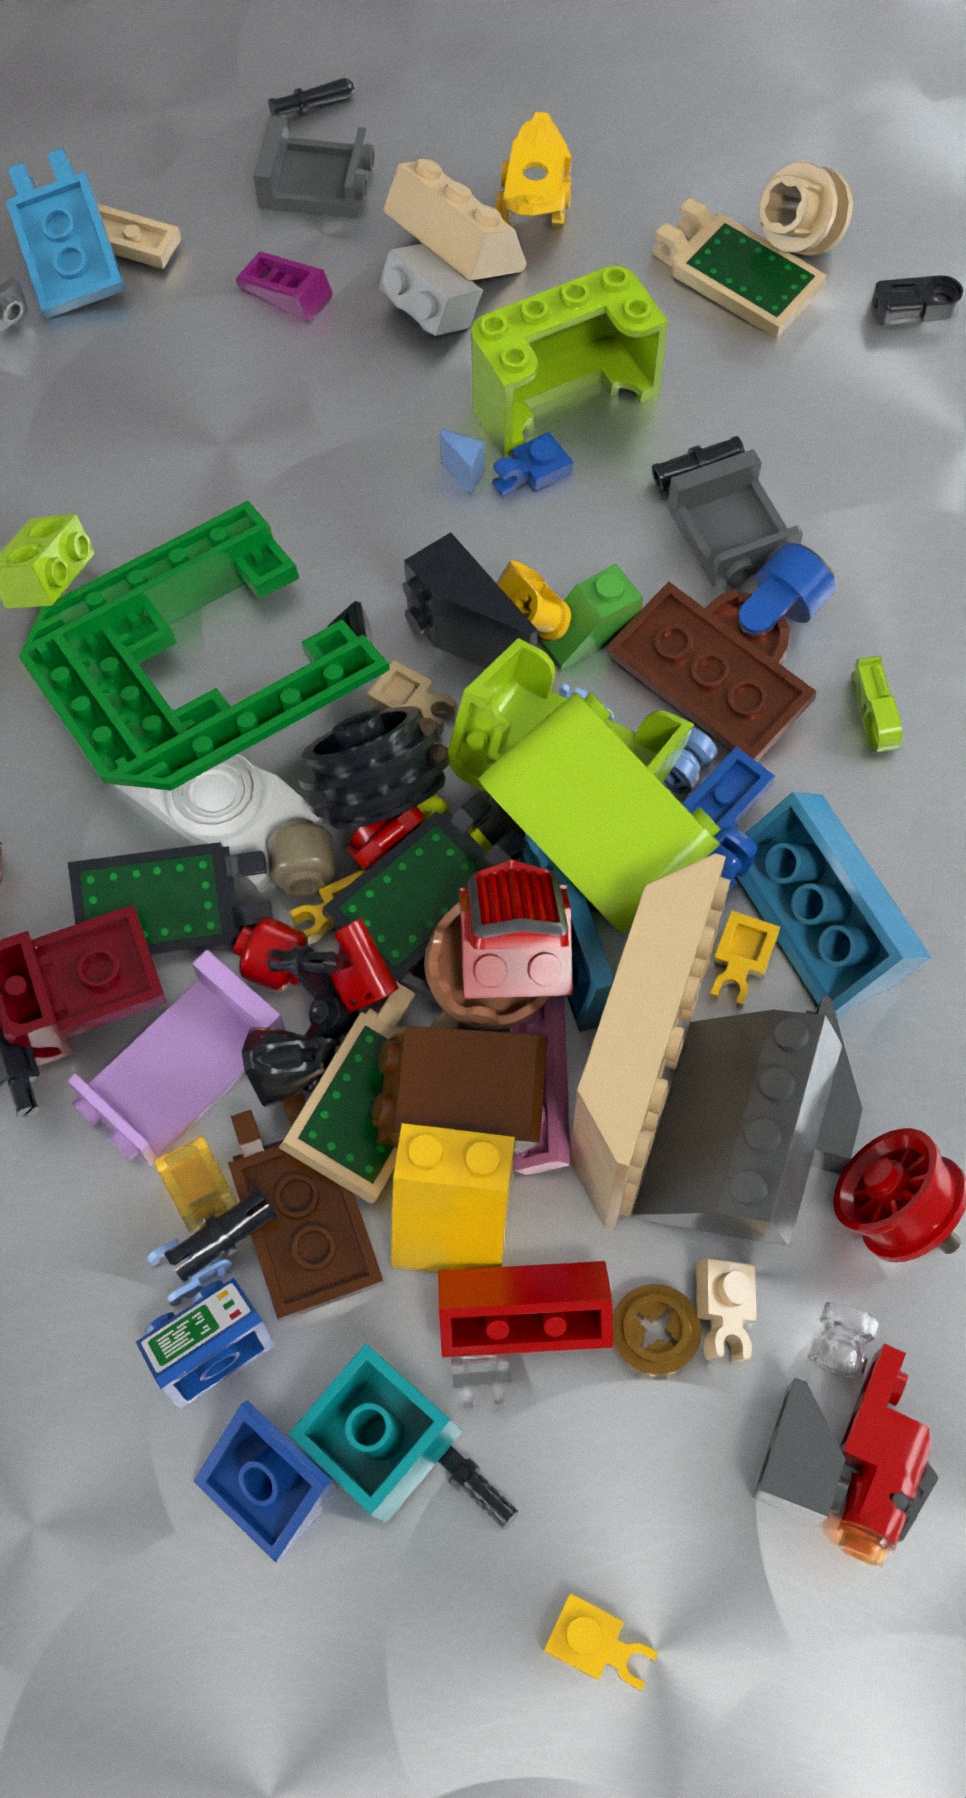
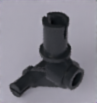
M296 946L292 951L273 949L268 954V957L282 961H267L270 971L291 972L314 998L309 1010L311 1026L304 1036L320 1042L321 1051L313 1054L312 1059L315 1062H322L325 1072L335 1055V1047H340L342 1041L339 1038L349 1032L359 1016L358 1009L352 1012L347 1011L328 976L334 974L338 966L322 963H339L338 956L333 951L315 952L309 946ZM323 1073L302 1090L313 1092Z

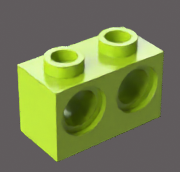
M77 514L30 518L0 552V598L6 609L52 606L95 553L90 539L85 533Z

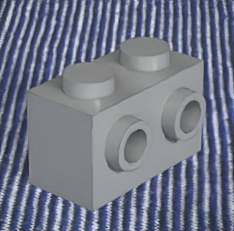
M423 243L390 249L378 285V289L392 300L395 307L406 311L420 323L424 331L434 336L470 328L483 292L473 281L467 280Z

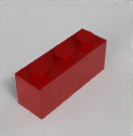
M606 1261L438 1270L442 1358L613 1348L612 1295Z

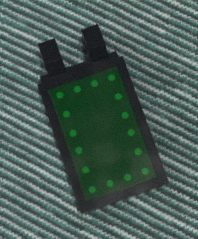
M478 792L463 804L453 816L447 810L441 815L435 812L323 907L322 914L337 930L356 919L362 918L396 983H399L425 960L426 947L435 927L460 902L459 887H468L470 877L478 871L507 860L517 861L523 855V849L528 843L515 829H512L488 853L479 845L471 834L488 820V813L492 810V806Z
M218 842L68 862L75 924L134 905L151 955L236 944L235 938L239 937L241 933L240 928L256 926L265 917L273 918L272 904L270 902L237 906L234 878L267 874L265 853L263 851L230 855V847H223V844Z

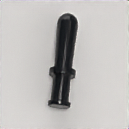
M341 78L305 91L297 88L294 89V94L278 99H268L271 116L276 117L299 111L302 115L307 113L308 108L351 98L355 93V85L352 80Z

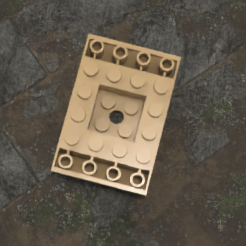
M713 854L645 885L577 1089L570 1147L571 1165L604 1227L615 1230L620 1214L629 1217L631 1215L640 1186L643 1167H646L659 1117L661 1118L670 1089L668 1086L669 1081L662 1079L666 1067L676 1070L685 1039H682L685 1029L678 1026L680 1020L688 1023L691 1022L701 983L710 961L719 928L718 925L731 880L721 877L726 859L722 855Z

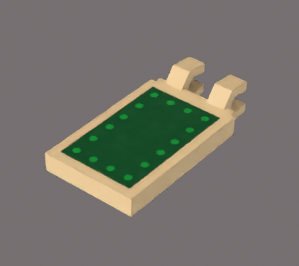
M689 198L680 207L679 214L683 218L677 223V228L664 223L655 232L654 239L659 242L653 247L652 254L673 268L672 277L776 339L825 286L827 275L789 252H783L776 248L765 238L724 214L721 216L714 214L712 216L706 205L692 198Z
M397 983L399 989L387 997L378 1013L369 1008L366 1014L363 1012L359 1014L279 1146L281 1150L370 1204L377 1200L392 1174L398 1150L397 1147L376 1144L378 1126L373 1125L372 1113L378 1094L382 1093L384 1073H380L378 1070L381 1047L385 1041H388L389 1038L402 1029L397 1024L416 994L400 983ZM442 1010L430 1027L456 1029L460 1022Z

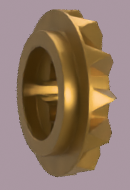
M659 1284L644 1285L629 1292L617 1305L613 1314L614 1349L626 1361L629 1368L647 1373L651 1377L669 1373L675 1374L691 1361L697 1352L701 1340V1322L697 1318V1310L694 1305L678 1290ZM666 1312L670 1313L665 1333L676 1346L669 1341L665 1343L663 1340L657 1339L652 1345L649 1344L646 1349L642 1348L647 1330L641 1325V1321L638 1318L642 1321L646 1319L648 1322L654 1323L659 1317L663 1318Z

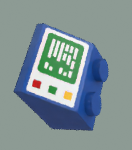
M234 1277L224 1284L221 1280L205 1286L193 1297L194 1304L177 1315L174 1312H169L158 1317L145 1328L144 1332L146 1335L136 1341L158 1386L179 1410L275 1346L265 1324Z

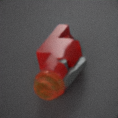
M884 1344L873 1356L839 1446L846 1459L844 1464L859 1472L858 1474L851 1473L845 1511L837 1528V1532L841 1534L837 1547L852 1558L879 1568L883 1567L886 1556H893L897 1544L905 1539L938 1481L936 1472L928 1462L931 1447L930 1428L887 1407L888 1403L893 1406L898 1404L909 1374L900 1371L906 1353L887 1344Z

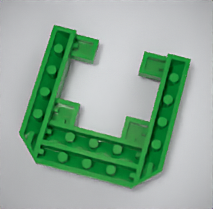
M248 500L59 597L52 606H42L19 654L21 663L104 784L169 791L390 670L389 663L363 634L357 637L342 619L301 641L304 654L311 663L240 702L230 706L219 690L214 688L174 711L171 709L139 665L141 662L177 644L174 633L169 625L245 584L248 585L260 600L299 579L296 564L274 540L270 525Z

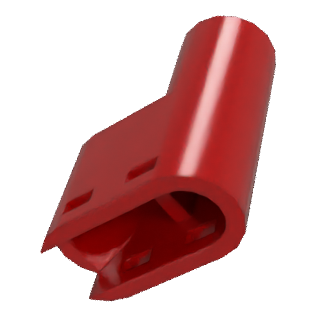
M362 918L356 919L333 932L349 963L328 976L348 1012L374 1003L399 989ZM355 999L357 1003L353 1004L351 1000Z

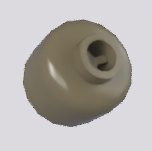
M298 818L286 822L284 827H281L271 835L268 841L271 877L276 885L281 889H285V892L289 895L307 897L318 894L319 889L330 883L335 876L336 867L332 836L324 827L314 824L311 820Z

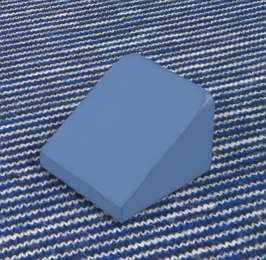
M442 429L440 432L441 463L465 490L473 494L485 471L484 442Z

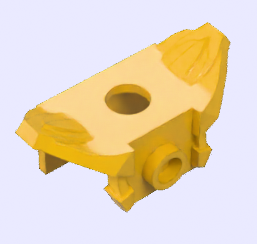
M535 112L532 119L523 124L517 138H513L510 161H503L501 187L505 189L504 192L498 191L496 210L500 212L501 218L510 226L513 212L519 215L530 216L552 212V229L564 228L565 214L561 210H564V208L569 209L571 176L568 173L571 172L572 155L549 113ZM540 167L547 172V175L541 180H530L523 173L528 168Z

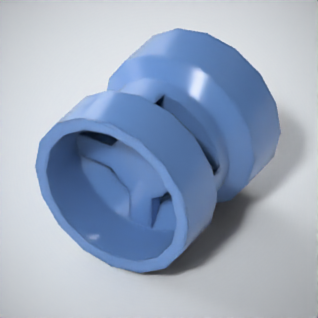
M693 727L687 745L663 782L666 788L679 794L690 793L699 781V771L708 768L716 758L718 752L716 745L705 733Z

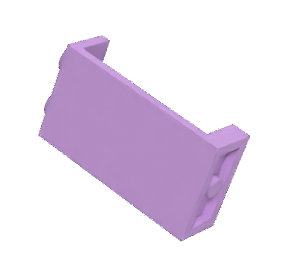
M208 950L192 963L198 980L88 1085L76 1074L68 1080V1083L78 1097L72 1102V1105L93 1126L100 1120L103 1121L113 1131L108 1139L130 1161L138 1155L151 1167L246 1074L241 1051L251 1027H269L285 1030L281 1014Z

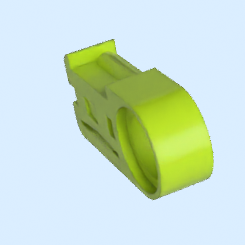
M881 655L856 659V670L852 671L851 685L868 744L873 753L900 749L903 737L900 715L895 698L891 696Z

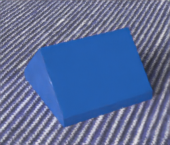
M248 1400L239 1406L193 1481L275 1563L284 1556L339 1493L333 1481Z

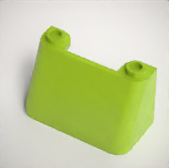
M518 638L464 690L448 747L450 768L463 781L487 792L478 778L567 700V698L552 691L556 669L547 653ZM663 710L648 714L639 725L637 733L609 719L605 721L612 731L662 784L687 745L694 727L693 723Z
M575 692L494 762L478 780L494 800L618 931L626 934L632 927L645 885L707 858L721 845L714 837L721 829L700 807L691 813L626 746L605 722L612 716V713L592 692L585 698L578 692Z

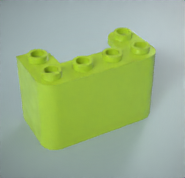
M622 266L604 267L477 318L472 324L471 329L472 406L475 414L503 458L511 457L512 449L524 444V429L529 430L534 427V415L530 409L601 381L611 396L619 393V388L634 391L637 393L636 398L640 404L660 396L668 320L637 276L630 269Z

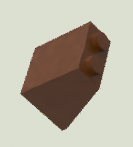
M417 1026L403 1027L389 1038L388 1041L383 1043L379 1054L378 1070L380 1073H384L382 1093L378 1094L372 1113L373 1125L378 1126L376 1144L398 1148L402 1123L515 1137L514 1157L540 1144L548 1036Z

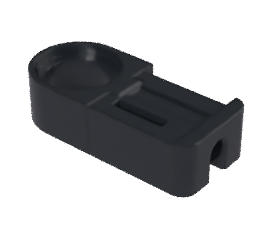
M946 275L878 281L872 297L873 307L877 308V322L880 325H885L886 320L921 317L922 322L949 319L958 311L963 296V287L958 280ZM945 293L951 297L952 301L941 303L934 300L931 294Z

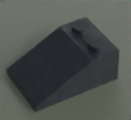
M451 532L404 560L405 582L402 586L407 597L405 617L413 631L418 635L423 633L436 648L486 669L518 638L537 647V628Z

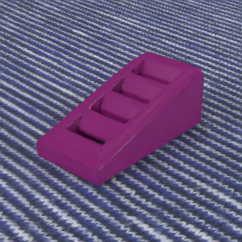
M261 251L258 252L235 279L239 287L307 321H312L332 297V290L323 269ZM268 270L271 271L265 279H261Z

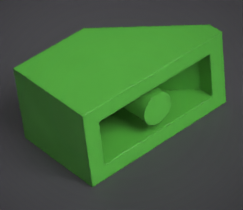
M614 564L577 584L564 599L571 610V621L567 632L562 638L556 641H547L538 635L537 641L560 671H563L605 648L641 611L643 596L619 566Z

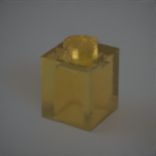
M203 1136L153 1161L189 1232L206 1226L207 1224L204 1220L213 1213L216 1217H219L237 1204Z

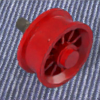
M913 1128L892 1130L867 1143L845 1166L834 1191V1212L838 1220L848 1230L862 1235L866 1247L875 1256L884 1261L897 1263L914 1260L929 1253L936 1247H939L945 1254H952L961 1244L960 1237L953 1230L960 1222L966 1209V1175L954 1161L941 1156L937 1144L923 1131Z

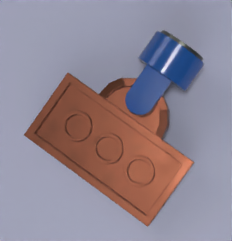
M797 543L784 544L757 572L755 580L758 589L753 594L738 593V588L719 595L704 608L668 581L606 646L607 656L729 750L733 751L737 747L756 762L764 756L816 698V690L782 666L787 657L790 627H788L785 617L798 623H807L835 594L837 589L835 576L828 564L813 550Z

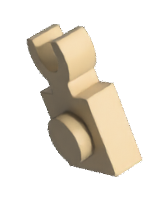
M393 659L389 665L390 670L382 674L367 693L368 704L380 711L405 706L418 708L421 718H431L438 722L441 735L444 732L443 720L435 717L434 714L443 711L455 717L457 714V702L447 694L432 695L434 692L433 680Z
M710 1258L696 1262L697 1318L711 1320V1330L706 1334L703 1342V1351L706 1359L714 1360L723 1357L725 1351L724 1340H726L731 1348V1363L749 1360L752 1353V1344L749 1335L743 1329V1325L757 1321L755 1265Z

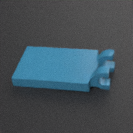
M63 148L47 153L57 180L54 183L36 188L32 176L29 177L23 162L8 168L17 196L5 201L41 311L46 319L126 291L90 180L85 171L75 174L73 165L68 161Z
M526 834V840L531 850L524 851L519 861L550 870L556 875L560 884L567 885L571 907L573 995H567L579 1032L597 1028L614 981V976L584 894ZM534 854L538 856L540 864L534 859Z

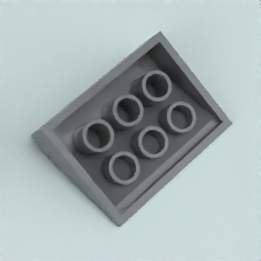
M772 1009L690 1022L633 1211V1216L636 1219L790 1247L842 1048V1043L826 1015Z

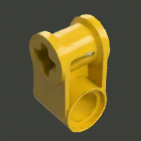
M510 560L496 583L537 628L538 635L547 641H556L562 638L567 632L571 621L569 605L546 584V580L539 573L519 561Z

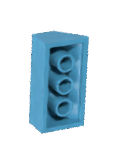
M791 792L745 833V835L756 842L758 849L750 869L743 877L737 876L764 921L780 926L777 941L818 1005L823 995L831 997L835 1014L838 1015L894 987L932 958L823 795Z

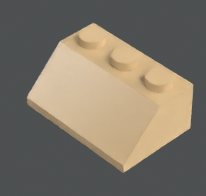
M421 158L416 162L398 163L383 209L387 215L469 281L523 272L527 263L516 231L501 219L499 211L479 202L471 195L472 192L467 186L454 182L442 172V167L432 160Z

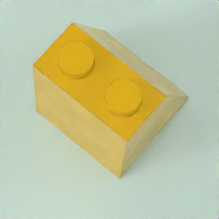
M401 1124L393 1175L391 1268L438 1274V1270L502 1267L514 1177L515 1137Z

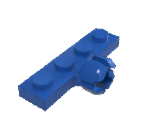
M737 747L682 803L691 813L700 807L721 829L714 836L721 845L709 856L718 854L726 857L721 877L731 880L729 889L738 883L733 879L736 875L743 877L750 869L758 849L756 842L741 832L736 824L771 788L775 779L773 773Z

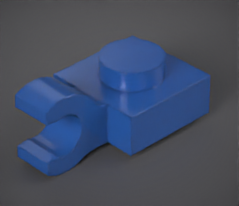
M547 432L512 449L511 457L502 458L494 463L493 469L499 477L493 479L492 484L501 496L513 492L526 483H529L534 491H537L572 474L574 461L551 433Z

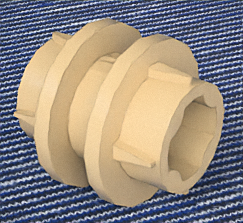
M794 162L780 169L772 176L760 198L759 224L762 226L763 233L771 245L783 252L818 256L832 250L844 237L851 223L853 196L850 186L840 173L829 167L817 166L810 162Z

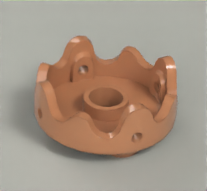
M460 902L442 918L432 932L426 947L424 962L427 983L436 1001L448 1014L459 1022L478 1029H508L532 1017L549 998V996L464 999Z

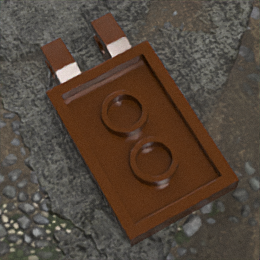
M303 1092L283 1101L291 1126L306 1103ZM251 1110L230 1116L242 1154L233 1156L234 1161L228 1162L240 1201L253 1193V1190L258 1188L267 1202L252 1211L249 1216L267 1204L270 1205L277 1215L275 1220H271L251 1234L278 1321L281 1322L384 1285V1280L354 1193L281 1150L279 1146L284 1139L263 1146Z

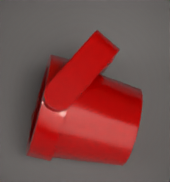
M416 806L395 817L368 826H362L355 832L350 840V845L344 851L354 863L366 869L375 864L416 829L415 826L423 820L425 815Z

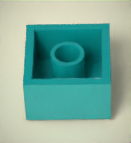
M365 1343L287 1435L370 1515L387 1523L463 1430L382 1356Z

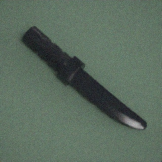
M450 1446L438 1461L452 1475L449 1483L458 1492L465 1490L483 1510H486L490 1517H493L492 1519L502 1529L508 1527L519 1511L504 1496H501L499 1491L492 1485H489L488 1481L481 1474H478L480 1467L471 1458L465 1459Z

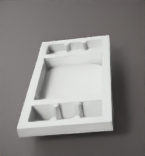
M240 754L231 757L172 791L115 785L195 845L221 842L223 847H230V855L263 851L265 853L267 874L240 877L257 891L271 878L268 841L271 835L281 827H284V824L292 819L304 818L311 820L317 825L323 822L322 817H317L310 811L308 802L281 778L272 772L255 766Z

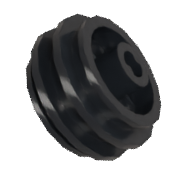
M405 706L383 711L375 710L360 713L333 727L332 731L316 739L306 747L301 755L306 765L301 768L297 780L299 785L306 791H315L308 802L310 811L317 817H328L329 824L335 829H352L395 817L434 796L445 784L446 776L443 770L450 763L448 748L441 744H433L439 738L441 731L438 722L431 718H421L418 708Z

